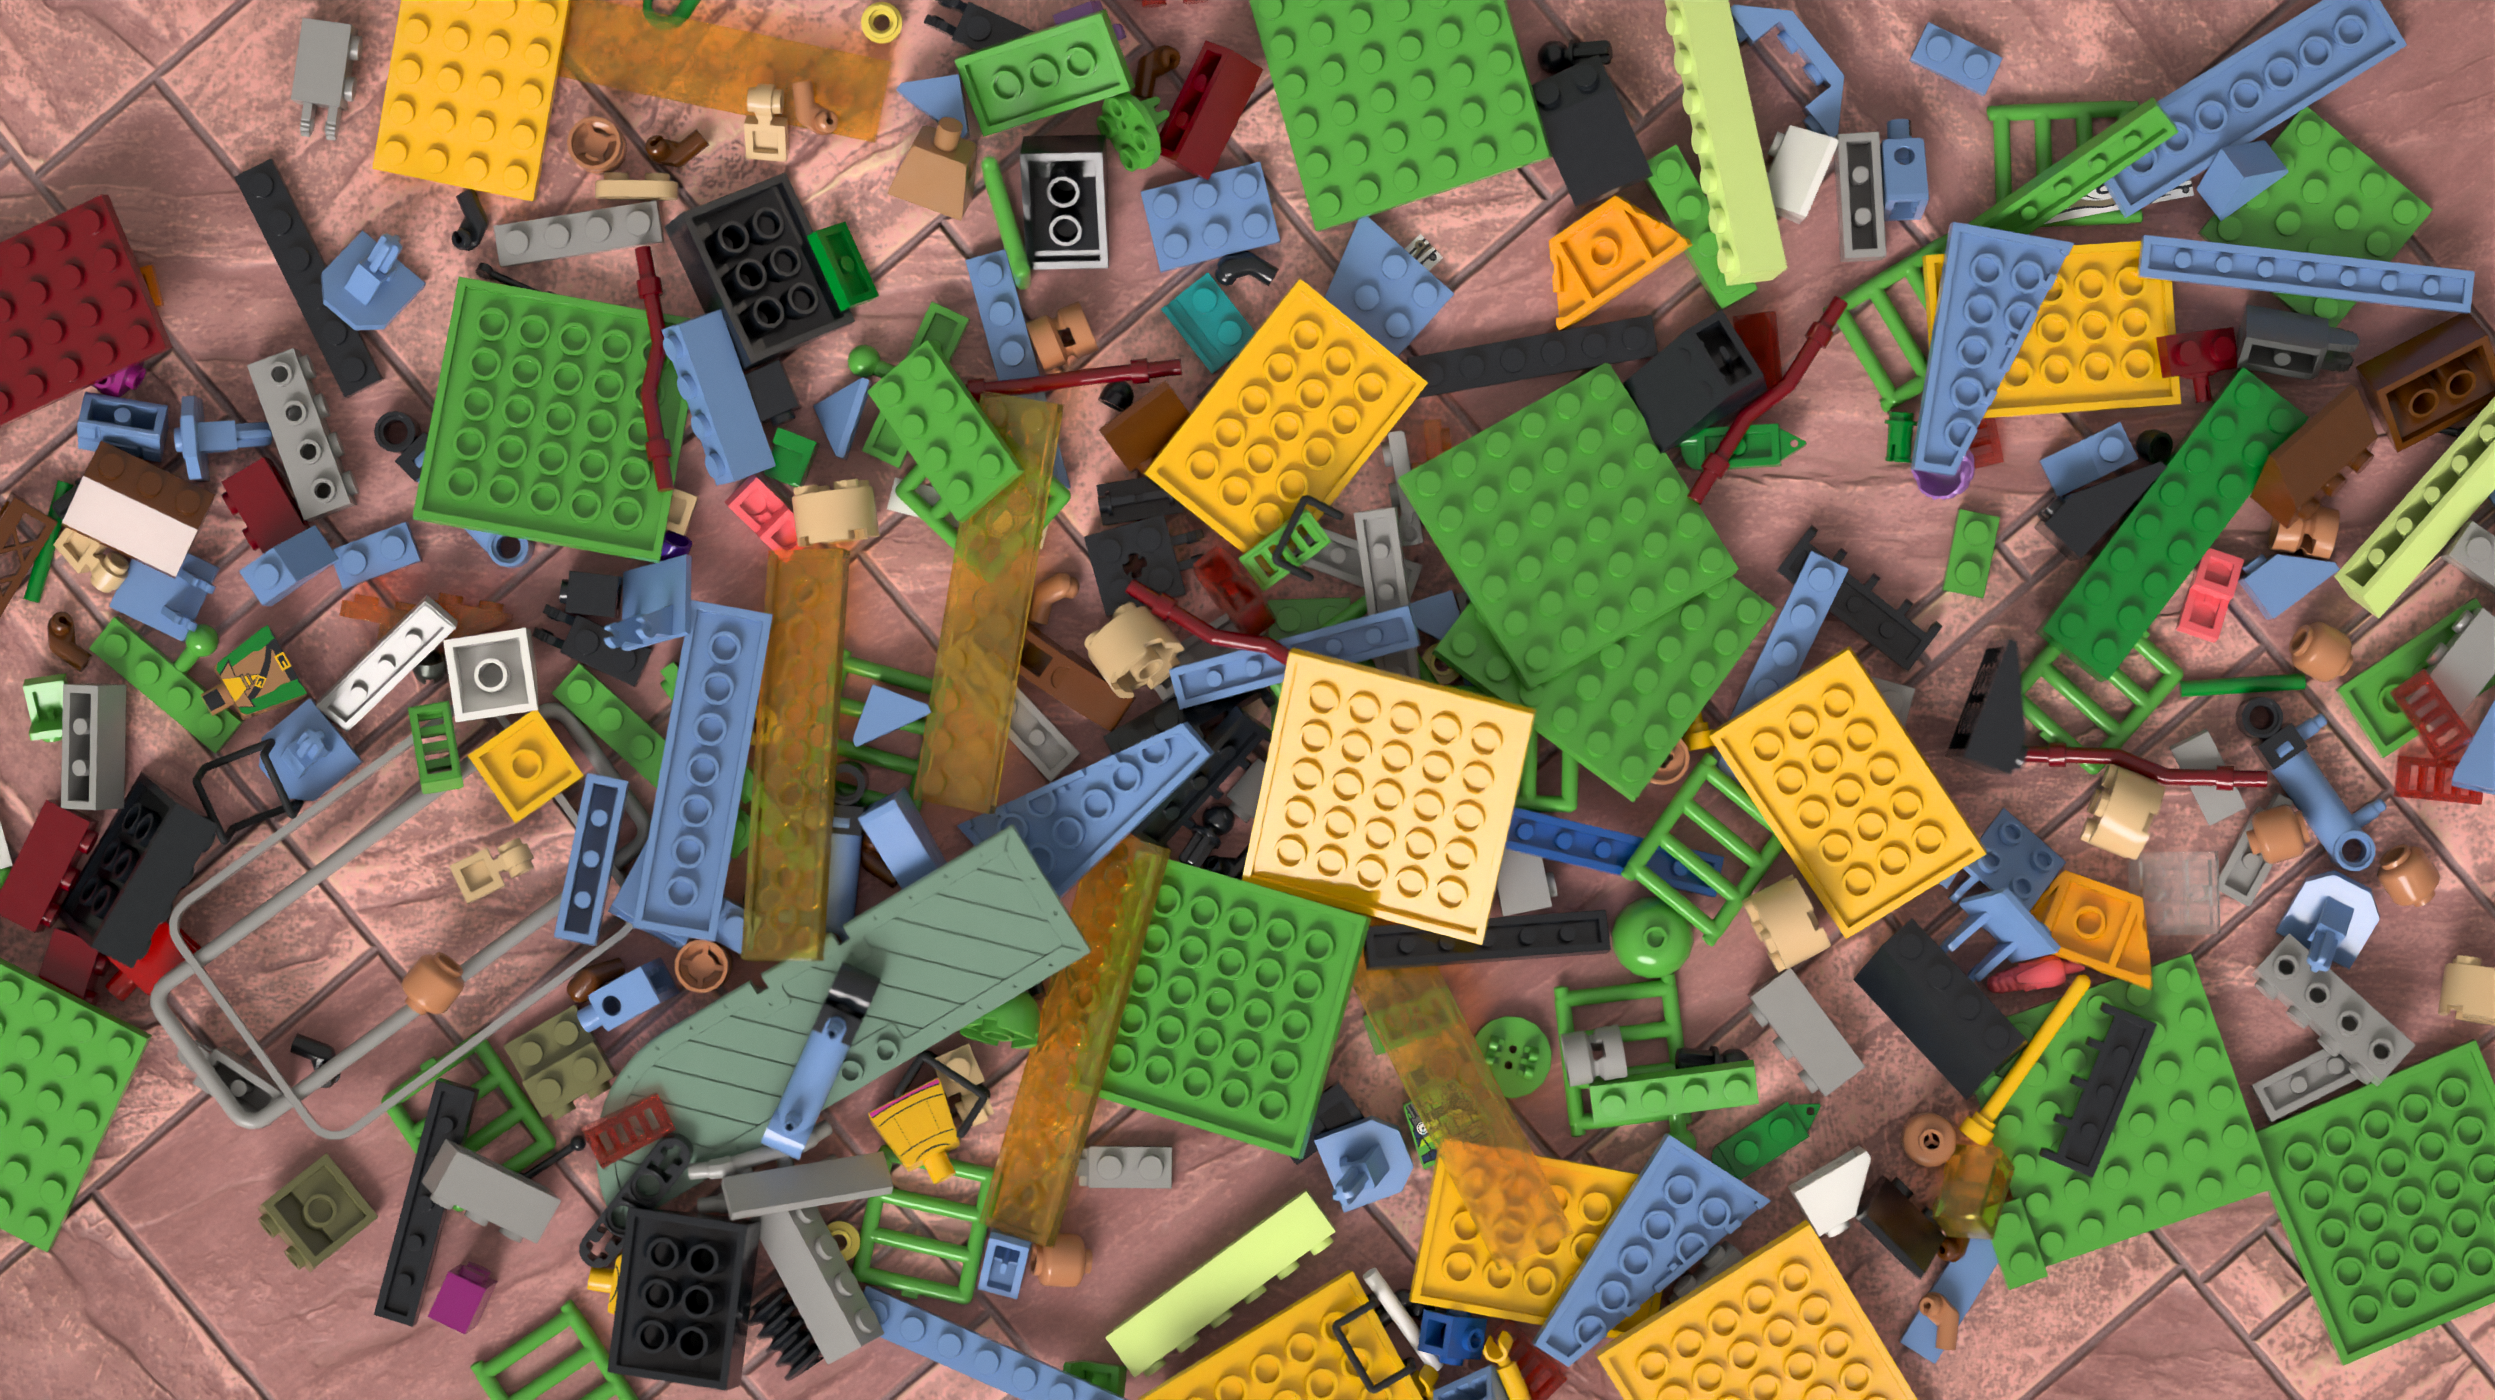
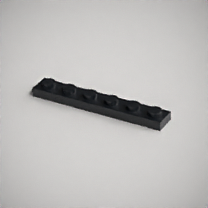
M269 159L235 176L234 178L344 397L349 398L383 381L384 379L360 331L354 330L323 304L321 274L327 265L275 161Z
M1652 315L1410 357L1407 358L1409 368L1428 382L1416 397V399L1590 369L1599 367L1604 363L1612 365L1652 358L1658 354Z
M1606 910L1489 918L1482 945L1404 924L1369 926L1363 949L1366 971L1607 954L1611 950Z
M444 1078L436 1080L374 1312L376 1316L411 1327L415 1326L418 1322L448 1210L430 1199L432 1193L422 1183V1180L445 1139L462 1147L465 1146L479 1089Z

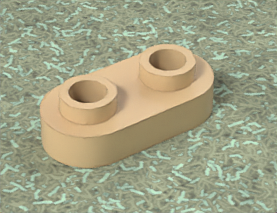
M606 172L604 173V180L595 181V198L605 200H678V182L670 181V174L645 173V180H629L628 173Z

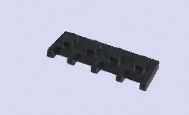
M1813 525L1809 527L1776 570L1793 585L1810 550L1827 557L1809 543L1818 532V529ZM1840 548L1831 560L1840 564L1848 552ZM1847 572L1828 612L1908 672L1943 626L1935 621L1925 633L1904 616L1913 605L1909 599L1906 598L1896 610L1871 591L1880 580L1879 576L1873 573L1863 585Z
M1267 687L1184 709H1179L1175 696L1108 733L1103 738L1110 752L1114 755L1166 730L1188 722L1201 738L1205 740L1206 738L1202 731L1224 719L1236 705L1242 709L1261 698L1267 708L1275 705V701Z
M1236 705L1204 740L1215 753L1146 817L1131 834L1166 857L1172 851L1167 842L1182 826L1191 830L1197 824L1191 816L1210 796L1219 800L1224 795L1219 786L1238 765L1244 770H1247L1252 765L1247 756L1263 738L1271 743L1273 731Z
M2103 1001L2099 1010L2114 1017L2104 1041L2090 1036L2085 1041L2086 1045L2099 1050V1053L2087 1080L2073 1074L2070 1077L2069 1083L2083 1088V1091L2071 1118L2055 1113L2053 1121L2067 1127L2057 1152L2041 1147L2038 1154L2041 1157L2092 1178L2157 1026L2155 1022Z

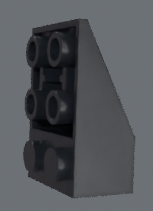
M1722 309L1685 330L1623 383V386L1644 417L1650 436L1660 453L1667 452L1758 398L1768 390L1762 371Z

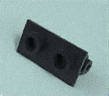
M1148 477L1096 485L1103 526L1152 518L1162 514L1166 516L1184 513L1183 505Z

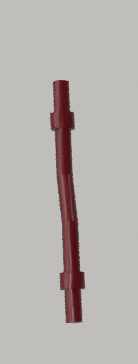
M641 246L635 248L640 277L636 284L639 298L644 299L652 342L640 391L648 435V442L645 443L648 461L653 462L658 492H667L674 489L669 463L672 451L670 440L664 436L657 398L666 357L663 347L664 336L661 329L666 327L660 296L664 293L661 278L656 276L651 247Z
M1837 296L1832 298L1819 321H1814L1804 335L1807 340L1784 377L1738 413L1715 452H1709L1701 465L1703 471L1688 493V498L1699 505L1702 504L1717 478L1722 479L1730 467L1728 461L1752 422L1796 389L1821 348L1825 349L1834 336L1832 330L1848 306L1847 302Z
M1147 358L1130 360V364L1080 369L1027 378L985 382L984 378L967 380L965 386L977 403H987V398L1032 394L1085 385L1131 380L1133 384L1150 383V378L1182 375L1181 359L1148 362Z
M1133 579L1126 589L1125 593L1150 607L1153 615L1165 622L1168 620L1173 621L1210 645L1265 653L1287 666L1291 649L1271 637L1216 629L1178 606L1179 601L1165 592L1160 595L1136 579Z
M2050 742L2049 746H2028V753L2024 761L2049 763V767H2066L2067 763L2112 764L2164 785L2216 786V790L2234 791V787L2267 788L2268 771L2234 770V766H2217V770L2166 768L2119 748L2067 747V743Z

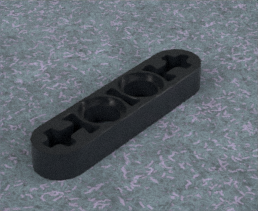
M671 1133L660 1139L587 1231L579 1245L581 1259L587 1265L594 1268L605 1267L622 1250L626 1226H621L614 1221L613 1210L616 1207L626 1206L654 1209L687 1168L693 1157V1147L687 1137L679 1133ZM675 1145L679 1146L682 1149L679 1156L683 1161L675 1158L664 1172L662 1168L658 1167L668 1153L664 1146L672 1149ZM642 1175L654 1176L660 1184L659 1192L654 1195L642 1193L637 1185L638 1178ZM609 1230L614 1235L605 1246V1251L608 1255L600 1252L596 1256L591 1252L594 1245L590 1240L595 1243L599 1242L606 1231Z

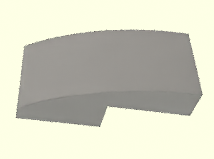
M2207 728L2169 747L2180 769L2217 770V766H2226ZM2189 786L2209 826L2247 808L2237 787H2234V791L2216 790V786Z

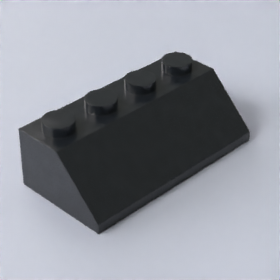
M1913 918L1878 949L1853 979L1966 1101L2028 1045L2027 1039Z

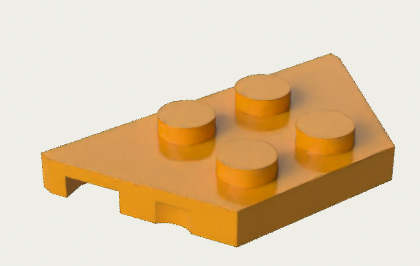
M1618 195L1613 196L1549 240L1550 260L1554 265L1552 283L1553 292L1557 293L1559 317L1556 318V326L1559 331L1567 330L1693 245L1691 240Z
M2064 870L2050 883V887L2040 896L2029 911L2037 921L2042 922L2049 928L2051 937L2061 947L2057 953L2052 955L2151 990L2153 979L2146 909L2143 897Z

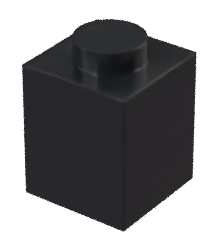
M780 360L744 375L759 419L763 424L771 422L773 427H777L796 418L794 411L802 407L785 367Z
M570 571L569 579H562L560 603L566 604L565 612L619 618L623 577Z

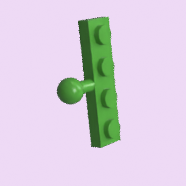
M931 302L906 357L926 340H932L939 347L948 362L951 363L970 319ZM869 345L856 346L848 356L849 369L858 377L865 378L876 375L883 378L895 367L882 361L878 351ZM880 411L862 451L901 469L909 451Z
M119 616L114 617L89 648L215 754L223 749L245 721L229 707L212 716L200 695L208 690L187 673L199 657L211 655L218 647V634L209 625L198 624L195 632L188 631L186 635L187 647L175 662Z
M1754 1060L1633 1074L1606 1081L1601 1078L1594 1079L1593 1083H1589L1594 1124L1668 1115L1670 1132L1668 1134L1694 1151L1697 1148V1141L1693 1133L1686 1128L1685 1113L1759 1104Z

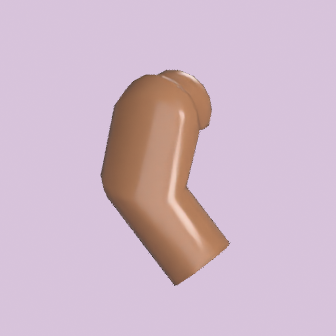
M812 81L792 83L798 122L816 134H831L838 126V117L835 112L827 110L815 102Z
M1057 573L1038 584L1028 620L1047 625L1053 603L1064 597L1073 599L1078 594L1080 588L1078 580L1075 577H1070L1067 573Z
M1929 1292L1920 1299L1919 1309L1923 1315H1926L1937 1326L1935 1348L1956 1350L1959 1312L1944 1295L1937 1292Z

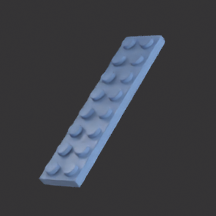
M2322 0L2157 101L2175 123L2178 133L2110 178L2104 185L2124 218L2129 217L2210 167L2221 148L2251 142L2404 48L2407 44L2380 0Z
M691 600L690 635L684 636L632 928L715 942L773 614Z

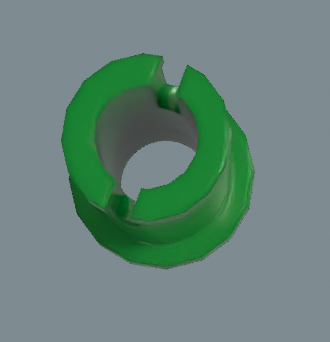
M1889 411V419L1884 421L1885 424H1888L1885 461L1912 463L1913 426H1917L1918 421H1914V413Z

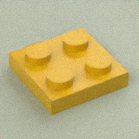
M538 710L529 712L467 755L515 824L584 777Z

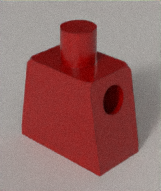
M170 917L163 924L158 925L151 937L149 951L141 960H137L133 969L107 956L120 969L105 985L107 990L118 1000L124 1002L137 987L150 996L155 983L185 960L171 938L169 931ZM180 927V933L185 943L194 954L202 946Z

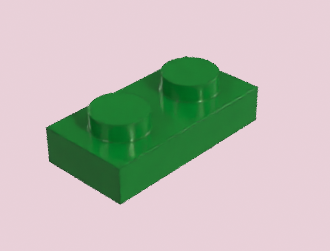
M845 221L817 230L807 236L841 312L868 303L879 297Z

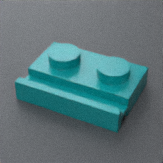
M1208 272L1161 309L1212 375L1236 357L1255 333Z

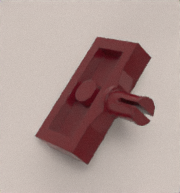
M2234 327L2156 337L2162 378L2180 376L2192 379L2195 403L2213 401L2209 376H2213L2219 371L2237 368V346Z

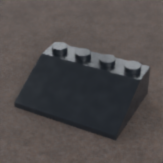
M786 172L685 211L665 226L704 313L721 309L743 372L777 359L855 322L850 309L841 312L807 239V236L812 234L813 230Z
M2007 638L1988 642L1945 757L1989 774L2011 775L2013 770H2020L2022 768L2029 747L2023 745L2026 738L2017 641Z
M141 772L124 799V808L118 809L81 871L75 885L63 901L62 909L58 916L91 948L133 969L137 960H141L149 951L151 937L158 925L163 924L170 916L173 908L172 902L180 888L186 887L192 879L194 865L201 853L206 852L213 844L218 824L205 813Z
M628 1207L607 1372L724 1391L740 1386L761 1221L749 1219L731 1220L729 1216Z

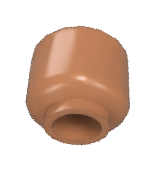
M2322 621L2301 626L2291 639L2289 652L2292 654L2293 665L2298 670L2320 682H2329L2337 676L2345 675L2353 663L2350 638Z
M2287 804L2257 812L2252 817L2253 829L2246 831L2253 855L2261 853L2263 859L2268 864H2276L2303 855L2305 843L2311 842L2301 810L2294 812L2293 808Z
M2401 844L2393 847L2382 856L2379 862L2381 866L2379 867L2377 877L2395 904L2420 907L2433 899L2435 896L2434 890L2439 884L2440 874L2422 848L2416 846L2408 847L2406 844Z
M437 952L435 955H422L402 981V988L407 995L405 999L406 1004L421 1015H425L427 1012L433 1014L445 1013L464 988V980L461 976L463 970L460 965L441 952Z
M1932 1112L1917 1113L1909 1118L1903 1126L1900 1136L1902 1149L1907 1157L1918 1165L1926 1167L1939 1166L1948 1161L1955 1152L1957 1144L1956 1131L1951 1123L1941 1115ZM1932 1133H1935L1937 1135V1141L1933 1140ZM1928 1135V1139L1924 1141V1137ZM1931 1143L1935 1145L1932 1148H1926Z
M1046 1233L1041 1236L1038 1243L1034 1242L1031 1246L1030 1272L1032 1276H1037L1038 1281L1043 1286L1076 1287L1081 1283L1084 1273L1090 1274L1093 1263L1092 1250L1085 1249L1084 1241L1078 1234Z

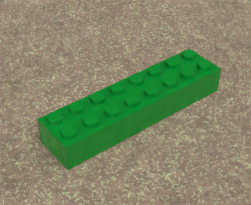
M2244 367L2234 371L2215 395L2213 401L2209 403L2170 454L2169 458L2163 463L2167 468L2130 506L2036 629L2035 633L2097 681L2104 682L2109 680L2252 493L2269 455L2298 431L2309 417Z

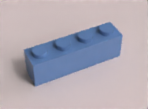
M721 309L661 329L664 336V351L675 367L678 376V390L687 401L692 415V430L702 443L706 455L705 466L709 475L714 478L716 486L732 483L775 467L773 455Z
M587 773L554 933L556 939L597 946L630 786V783L626 780Z

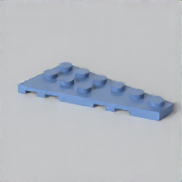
M1365 217L1358 219L1325 295V299L1398 358L1452 298L1454 293L1372 219Z
M1958 222L1950 223L1911 463L1912 470L1954 476L1977 433V428L1987 408L1991 406L2003 377L2009 371L2038 315L2037 312L2047 292L2051 290L2057 278L2056 275L2065 257L2069 255L2074 243Z
M1185 722L957 826L976 846L1013 824L1061 899L1215 752L1188 722Z
M1665 1133L1531 1343L1569 1367L1605 1338L1607 1333L1627 1316L1633 1315L1641 1308L1640 1305L1656 1292H1661L1705 1256L1712 1246L1728 1233H1733L1742 1225L1741 1223L1757 1209L1761 1210L1771 1200Z

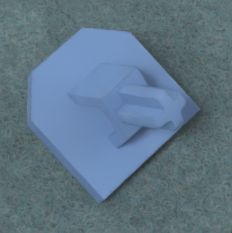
M362 231L321 274L323 304L354 330L385 329L425 287L426 283L397 260L403 247L400 244L401 238L396 234L391 236L385 233L376 242Z
M195 395L182 396L180 427L174 428V442L176 452H183L190 480L196 482L210 481L208 453L229 452L238 448L265 447L271 444L273 435L267 422L235 423V420L205 422L203 399Z
M309 698L261 739V741L270 738L275 740V745L269 753V757L289 799L317 801L364 762L327 716L316 707V703L312 698ZM260 757L259 767H260L261 770L265 773V775L270 779V777H269V775H268V773H267V771H266V769H265V766H264V764H263V762H262V760H261V757Z
M2332 870L2304 879L2276 926V933L2284 937L2290 933L2304 947L2310 949L2306 961L2310 964V970L2317 973L2319 970L2328 971L2332 961L2350 969L2380 920V914L2371 888Z
M1372 1115L1314 1136V1142L1334 1188L1332 1192L1333 1199L1340 1202L1344 1213L1402 1192L1414 1167L1399 1126Z

